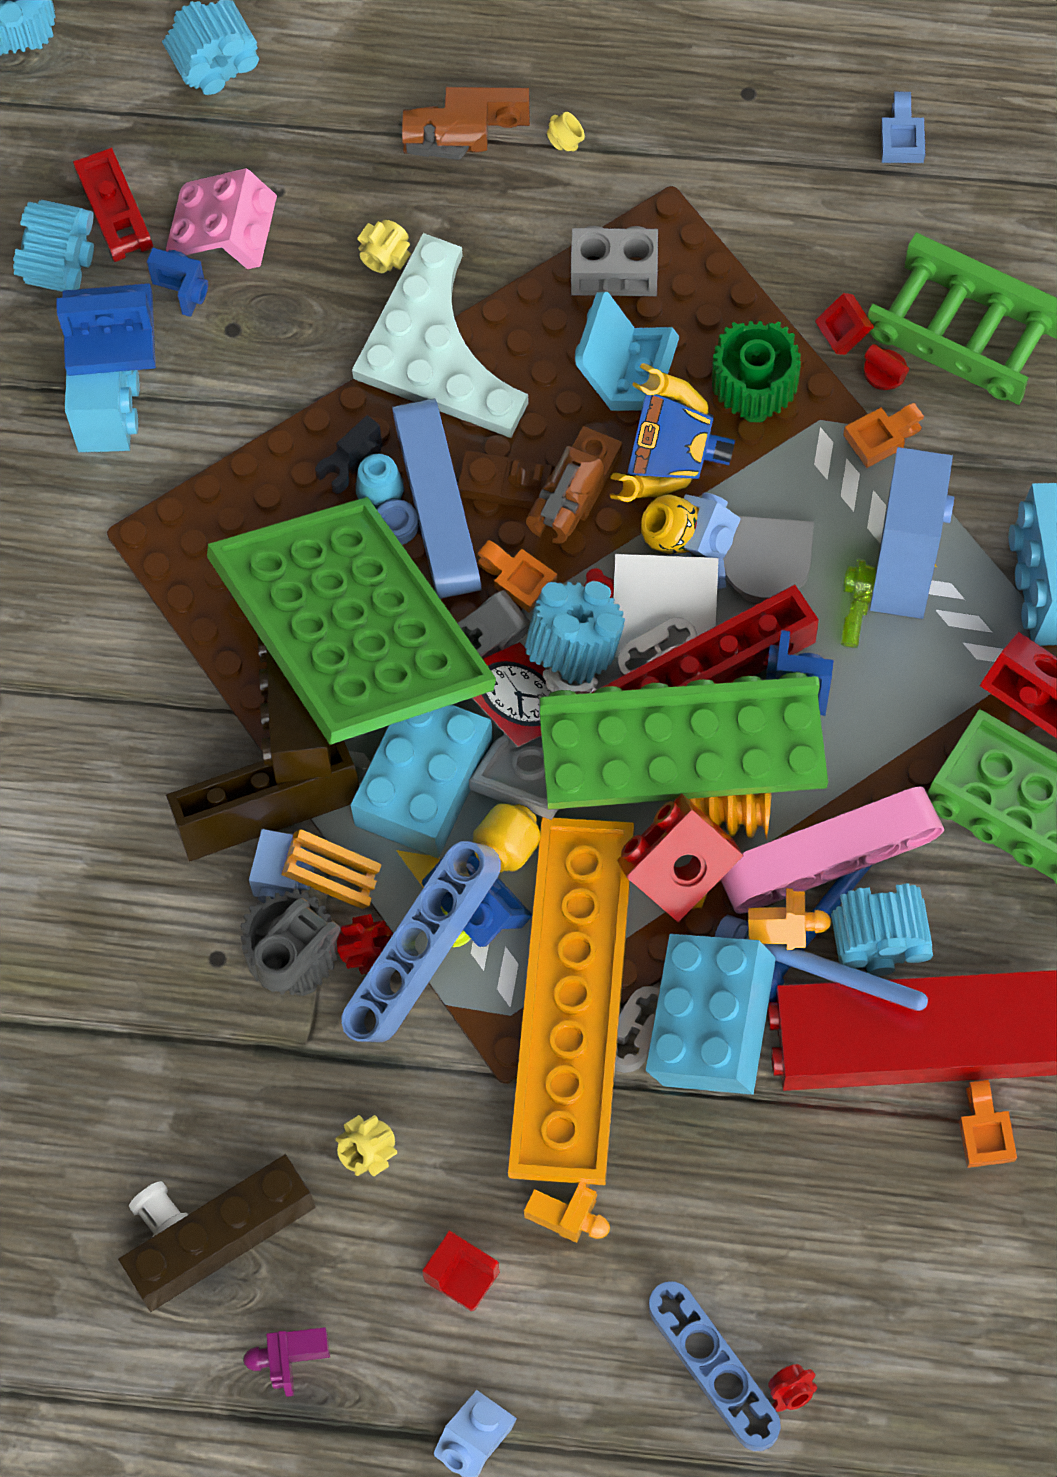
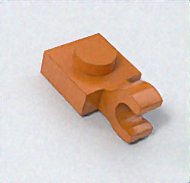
M915 403L905 406L889 417L881 407L846 425L843 436L865 467L868 468L895 454L897 447L904 448V438L911 437L922 429L918 421L924 419V415Z
M488 540L478 552L481 558L477 564L486 572L498 576L494 581V588L499 592L505 590L511 599L528 613L535 607L542 588L547 583L557 581V573L523 549L513 558L497 544Z
M989 1080L969 1082L966 1094L972 1116H964L959 1120L967 1168L1015 1162L1017 1154L1009 1111L994 1113Z

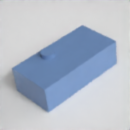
M897 447L870 611L919 619L924 618L943 522L950 523L954 496L947 495L953 455Z

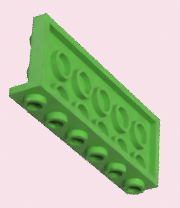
M796 672L785 674L779 679L761 680L756 676H744L735 679L733 683L715 684L711 680L702 679L692 681L687 686L668 687V685L663 683H651L644 685L640 690L622 691L619 687L609 686L599 688L594 693L576 694L571 690H558L550 693L547 697H541L539 699V716L548 810L676 800L681 793L686 798L693 799L827 788L828 775L818 701L819 677H807L804 673Z
M979 709L935 777L927 795L938 816L946 820H953L970 830L980 841L994 844L1011 854L1021 865L1040 871L1053 879L1057 884V753Z

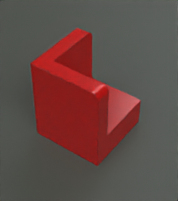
M449 1230L422 1272L424 1281L467 1310L475 1311L499 1275L500 1270L497 1260Z

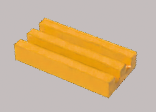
M299 829L293 834L281 875L360 909H365L370 906L372 899L369 897L370 891L375 889L377 881L374 878L380 872L382 864ZM301 846L304 847V848H307V849H309V850H311V851H314V852H316V853H318V854H320V855H323V856H325V857H327V858H330V859H332V860H334V861H337V862H339V863H341V864H344V865H346V866H348V867H351V868H353V869H355V870H358V871L362 872L363 875L360 874V873H357V872H355V871H353V870H350V869H348V868H346V867H343V866H341V865H339V864H336V863H334V862H332V861H329V860H327V859H325V858H323V857H320V856H318V855H316V854H313V853H311V852H309V851H306V850L302 849ZM297 860L333 877L336 876L359 886L358 892L297 866Z

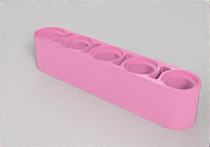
M914 787L742 853L744 856L721 879V882L735 912L738 914L748 913V908H762L785 899L786 888H793V891H806L925 845L939 837L943 833L944 827L923 787Z

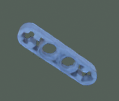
M664 1282L658 1285L652 1291L649 1299V1314L657 1328L738 1441L745 1448L752 1451H764L771 1448L777 1441L781 1429L780 1418L774 1407L690 1291L684 1285L677 1282ZM667 1295L671 1300L678 1297L683 1300L680 1303L679 1311L686 1322L690 1320L692 1315L698 1320L686 1325L678 1336L672 1332V1330L679 1328V1322L671 1312H666L663 1315L659 1312L662 1308L661 1297ZM695 1333L708 1335L714 1344L713 1352L703 1359L692 1357L685 1348L686 1340L690 1335ZM732 1373L739 1377L743 1384L742 1393L734 1399L720 1397L714 1388L715 1380L719 1375ZM750 1396H753L757 1401L749 1405V1410L757 1420H762L766 1417L770 1421L766 1429L768 1437L764 1439L759 1434H753L750 1437L746 1433L750 1422L742 1410L737 1417H733L730 1411L741 1407Z

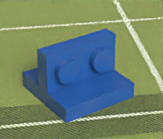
M150 283L62 291L63 298H56L57 316L64 335L65 369L68 376L156 368L153 294Z

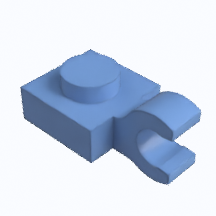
M894 92L892 118H882L881 161L882 163H924V118L911 117V92Z

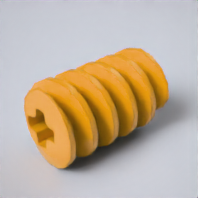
M772 793L689 799L719 827L722 822H726L729 836L735 837L740 825L744 824L748 838L753 839L759 826H762L767 840Z

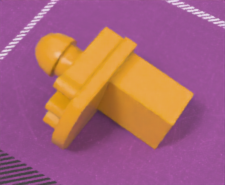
M786 888V907L748 908L749 940H760L762 944H787V950L806 948V931L822 933L829 929L831 925V918L826 912L821 910L805 912V891H793V888Z
M579 1182L569 1205L534 1189L524 1209V1218L559 1233V1236L576 1243L582 1231L589 1233L590 1237L596 1239L607 1236L610 1231V1225L606 1218L599 1214L597 1216L591 1214L597 1202L598 1194L589 1188L590 1184H587V1182Z

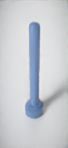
M726 915L721 920L715 937L749 939L748 922L731 915ZM763 944L776 957L777 962L916 1011L923 1010L928 1004V998L923 992L797 948L787 950L786 944Z

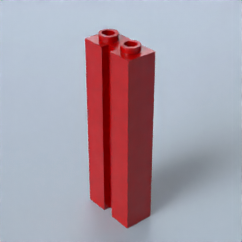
M1057 970L889 979L891 982L923 992L927 996L928 1004L926 1008L920 1011L837 982L777 986L776 1002L768 1003L769 1030L778 1031L780 1047L771 1048L773 1076L782 1077L783 1091L1057 1075Z

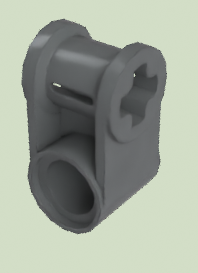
M502 590L491 596L477 610L457 624L469 641L476 645L475 649L483 659L521 640L528 633L530 621L507 592Z
M299 898L289 906L279 922L259 941L255 948L254 960L259 981L265 988L271 991L281 992L295 985L307 969L329 950L340 933L341 927L334 921L327 923L309 908L310 903L304 898ZM275 957H283L289 961L285 967L278 970L265 966L270 959Z

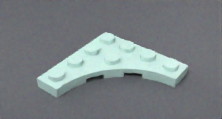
M423 233L352 369L353 379L414 402L436 398L440 412L511 438L528 405V394L511 387L494 376L474 357L459 333L452 309L453 283L457 268L463 257L462 247Z

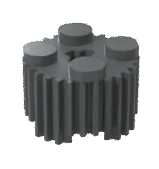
M295 889L293 893L286 891L284 896L275 893L274 899L267 896L265 897L266 903L263 904L259 901L256 907L252 905L249 907L250 914H244L245 923H241L240 926L243 936H241V947L249 971L256 981H259L254 960L255 948L259 941L270 932L289 906L299 898L306 899L310 903L309 908L327 923L332 922L329 913H326L325 907H319L316 896L310 898L309 893L306 891L301 895L299 889ZM337 939L329 950L307 969L295 985L288 990L281 991L280 994L284 995L286 991H289L290 995L304 996L314 992L317 986L322 984L321 978H328L330 976L328 970H334L333 961H337L338 958L336 952ZM275 957L270 959L265 966L278 970L285 967L289 961L283 957Z

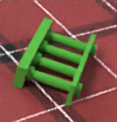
M916 232L908 245L904 267L912 272L889 310L872 304L868 312V318L874 328L868 334H871L875 340L884 345H894L988 390L997 399L1009 400L1020 405L1029 378L1020 373L1042 335L1047 334L1057 339V298ZM926 280H932L950 290L926 329L904 317ZM970 298L987 306L988 309L964 347L943 337V334L963 300ZM1003 316H1008L1027 325L1005 365H1002L981 355Z

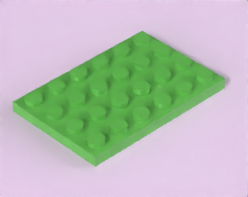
M368 497L208 544L207 558L330 745L494 691L496 677Z

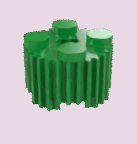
M749 321L748 326H745L744 323L737 324L733 322L731 329L726 327L724 334L719 335L718 346H715L713 354L712 391L715 395H718L719 403L724 402L725 409L731 407L733 414L740 412V417H744L749 422H763L767 417H772L773 411L780 413L781 407L787 408L788 401H793L799 383L801 354L798 353V345H794L795 334H788L789 328L787 326L781 328V322L779 321L775 324L768 323L766 326L763 325L762 321H759L757 325H754L753 321Z

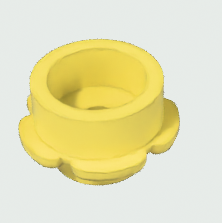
M564 112L560 116H551L547 136L552 145L558 150L576 151L578 144L585 138L584 130L579 121L569 112Z

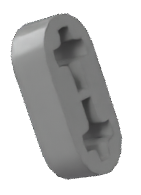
M674 617L628 642L622 647L618 655V667L621 674L625 675L637 669L629 670L626 667V664L630 662L629 653L636 650L639 655H643L654 649L657 655L648 659L646 662L648 663L677 647L673 645L664 651H661L659 645L669 639V629L675 627L678 632L686 630L689 633V636L685 639V642L697 637L695 627L684 618Z
M646 986L637 989L630 996L620 1013L617 1043L624 1045L630 1035L634 1033L637 1035L634 1041V1051L637 1054L628 1053L624 1059L619 1058L617 1047L616 1071L622 1073L633 1072L639 1069L647 1059L655 1014H651L643 1026L638 1024L641 1017V1008L638 1005L647 1006L651 1000L658 1003L659 988Z

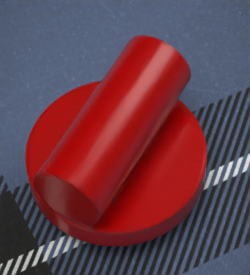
M872 344L868 348L864 356L866 359L864 376L867 382L880 390H892L899 387L906 379L909 371L905 359L899 353L889 349H882L876 344Z

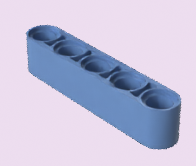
M436 398L392 407L435 593L442 599L481 590V582Z
M460 841L447 851L345 1007L341 1024L349 1038L361 1042H384L396 1033L497 879L501 870V861L498 853L492 847L471 841ZM476 852L480 860L479 868L470 876L466 864L468 858ZM447 892H450L454 899L453 907L445 915L441 909V900ZM424 931L428 939L427 947L422 954H419L415 947V940L418 934ZM397 970L401 975L402 984L400 989L394 994L390 987V978ZM371 1009L375 1014L376 1024L369 1033L365 1027L364 1018Z

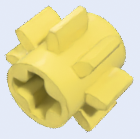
M390 220L378 221L375 226L368 223L357 238L361 242L358 248L361 251L360 259L367 267L378 273H385L387 270L391 271L393 267L401 270L411 255L407 250L410 246V243L407 242L409 238L407 232L400 225Z
M358 1115L344 1124L345 1132L337 1136L335 1141L339 1143L337 1149L339 1159L347 1169L354 1171L356 1176L368 1170L374 1177L389 1167L387 1160L396 1155L397 1150L394 1148V1134L386 1123L378 1120L375 1115L366 1121Z

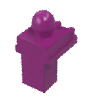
M326 1327L291 1332L278 1331L267 1333L268 1348H259L257 1346L249 1349L244 1355L243 1362L252 1371H262V1368L269 1367L272 1387L274 1389L284 1388L286 1397L294 1396L292 1362L330 1358L328 1332Z

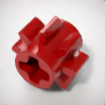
M367 914L353 917L352 924L341 926L342 933L337 940V951L341 960L346 963L347 969L359 967L361 975L368 974L393 935L391 929L385 925L386 922L384 920L373 922L372 915Z

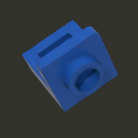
M152 248L147 260L152 284L178 291L182 315L191 317L196 304L201 305L204 302L208 290V280L204 279L201 261L188 258L185 254L176 250L163 251Z

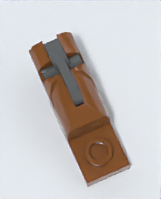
M446 87L445 108L430 106L404 109L402 120L404 154L460 160L466 152L487 151L488 126H501L504 128L530 126L529 88Z
M583 426L573 446H567L554 471L547 478L539 498L535 500L526 517L528 528L535 535L541 537L546 526H550L556 531L552 538V543H564L576 528L579 520L586 521L623 451V442Z

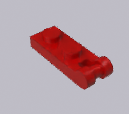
M109 148L73 161L76 174L113 262L125 259V254L140 249L142 253L154 248L147 227L113 149ZM131 226L132 234L121 238L118 237L117 231Z

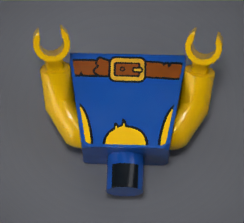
M647 363L640 365L641 369L649 372L647 382L641 385L636 382L632 384L633 387L645 393L627 474L636 476L613 473L611 475V479L623 482V490L617 495L610 494V498L624 502H630L639 497H659L686 488L692 479H699L703 460L729 466L735 443L734 439L710 434L713 415L708 413L707 401L687 381L662 373Z

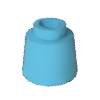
M372 454L360 463L355 485L358 499L368 497L376 509L388 500L401 499L404 492V481L394 460L383 454Z

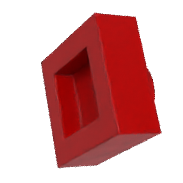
M848 293L840 295L815 320V323L835 354L846 355L874 328L854 295Z

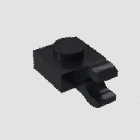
M368 415L336 443L337 450L331 456L322 459L315 468L316 478L320 481L329 473L339 474L331 483L335 494L343 492L348 487L350 482L349 473L353 474L356 472L360 463L366 457L372 454H379L381 451L380 425Z

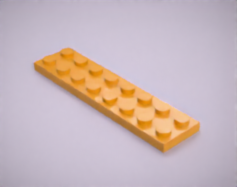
M542 817L508 1176L511 1179L566 1183L587 1182V1184L606 1185L630 880L626 878L617 859L621 856V851L625 844L634 837L635 827L633 822L553 818L550 820Z

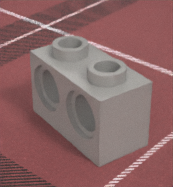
M599 226L572 228L571 295H596L598 292H608L611 296H657L658 229H646L640 226H632L627 229H604ZM595 256L599 257L600 259L588 260L586 258ZM640 257L642 260L634 261L629 258Z

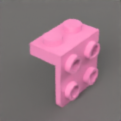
M247 168L185 183L179 193L166 251L176 250L189 255L222 247L246 269L260 267L277 195Z

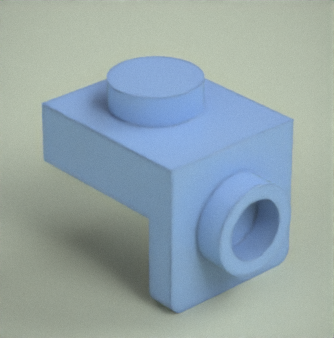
M703 493L700 498L685 494L683 499L688 500L700 509L697 514L696 529L684 548L697 557L719 558L718 560H723L732 545L733 537L741 518L726 508L728 502L719 496Z
M476 1390L445 1426L435 1448L434 1456L442 1461L449 1470L460 1474L462 1477H478L486 1460L512 1430L517 1418Z

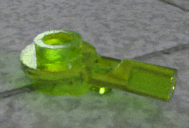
M858 558L855 567L848 565L845 572L843 592L850 593L849 614L844 618L841 645L844 647L857 648L859 646L863 615H867L868 605L872 598L876 566L866 564L865 559Z

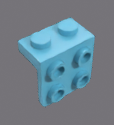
M598 292L592 307L588 311L587 323L580 344H578L575 350L576 366L611 411L642 410L645 393L632 385L633 382L640 385L644 384L649 378V372L641 369L640 365L647 363L662 373L668 374L679 341V335L673 327L634 328L608 292Z

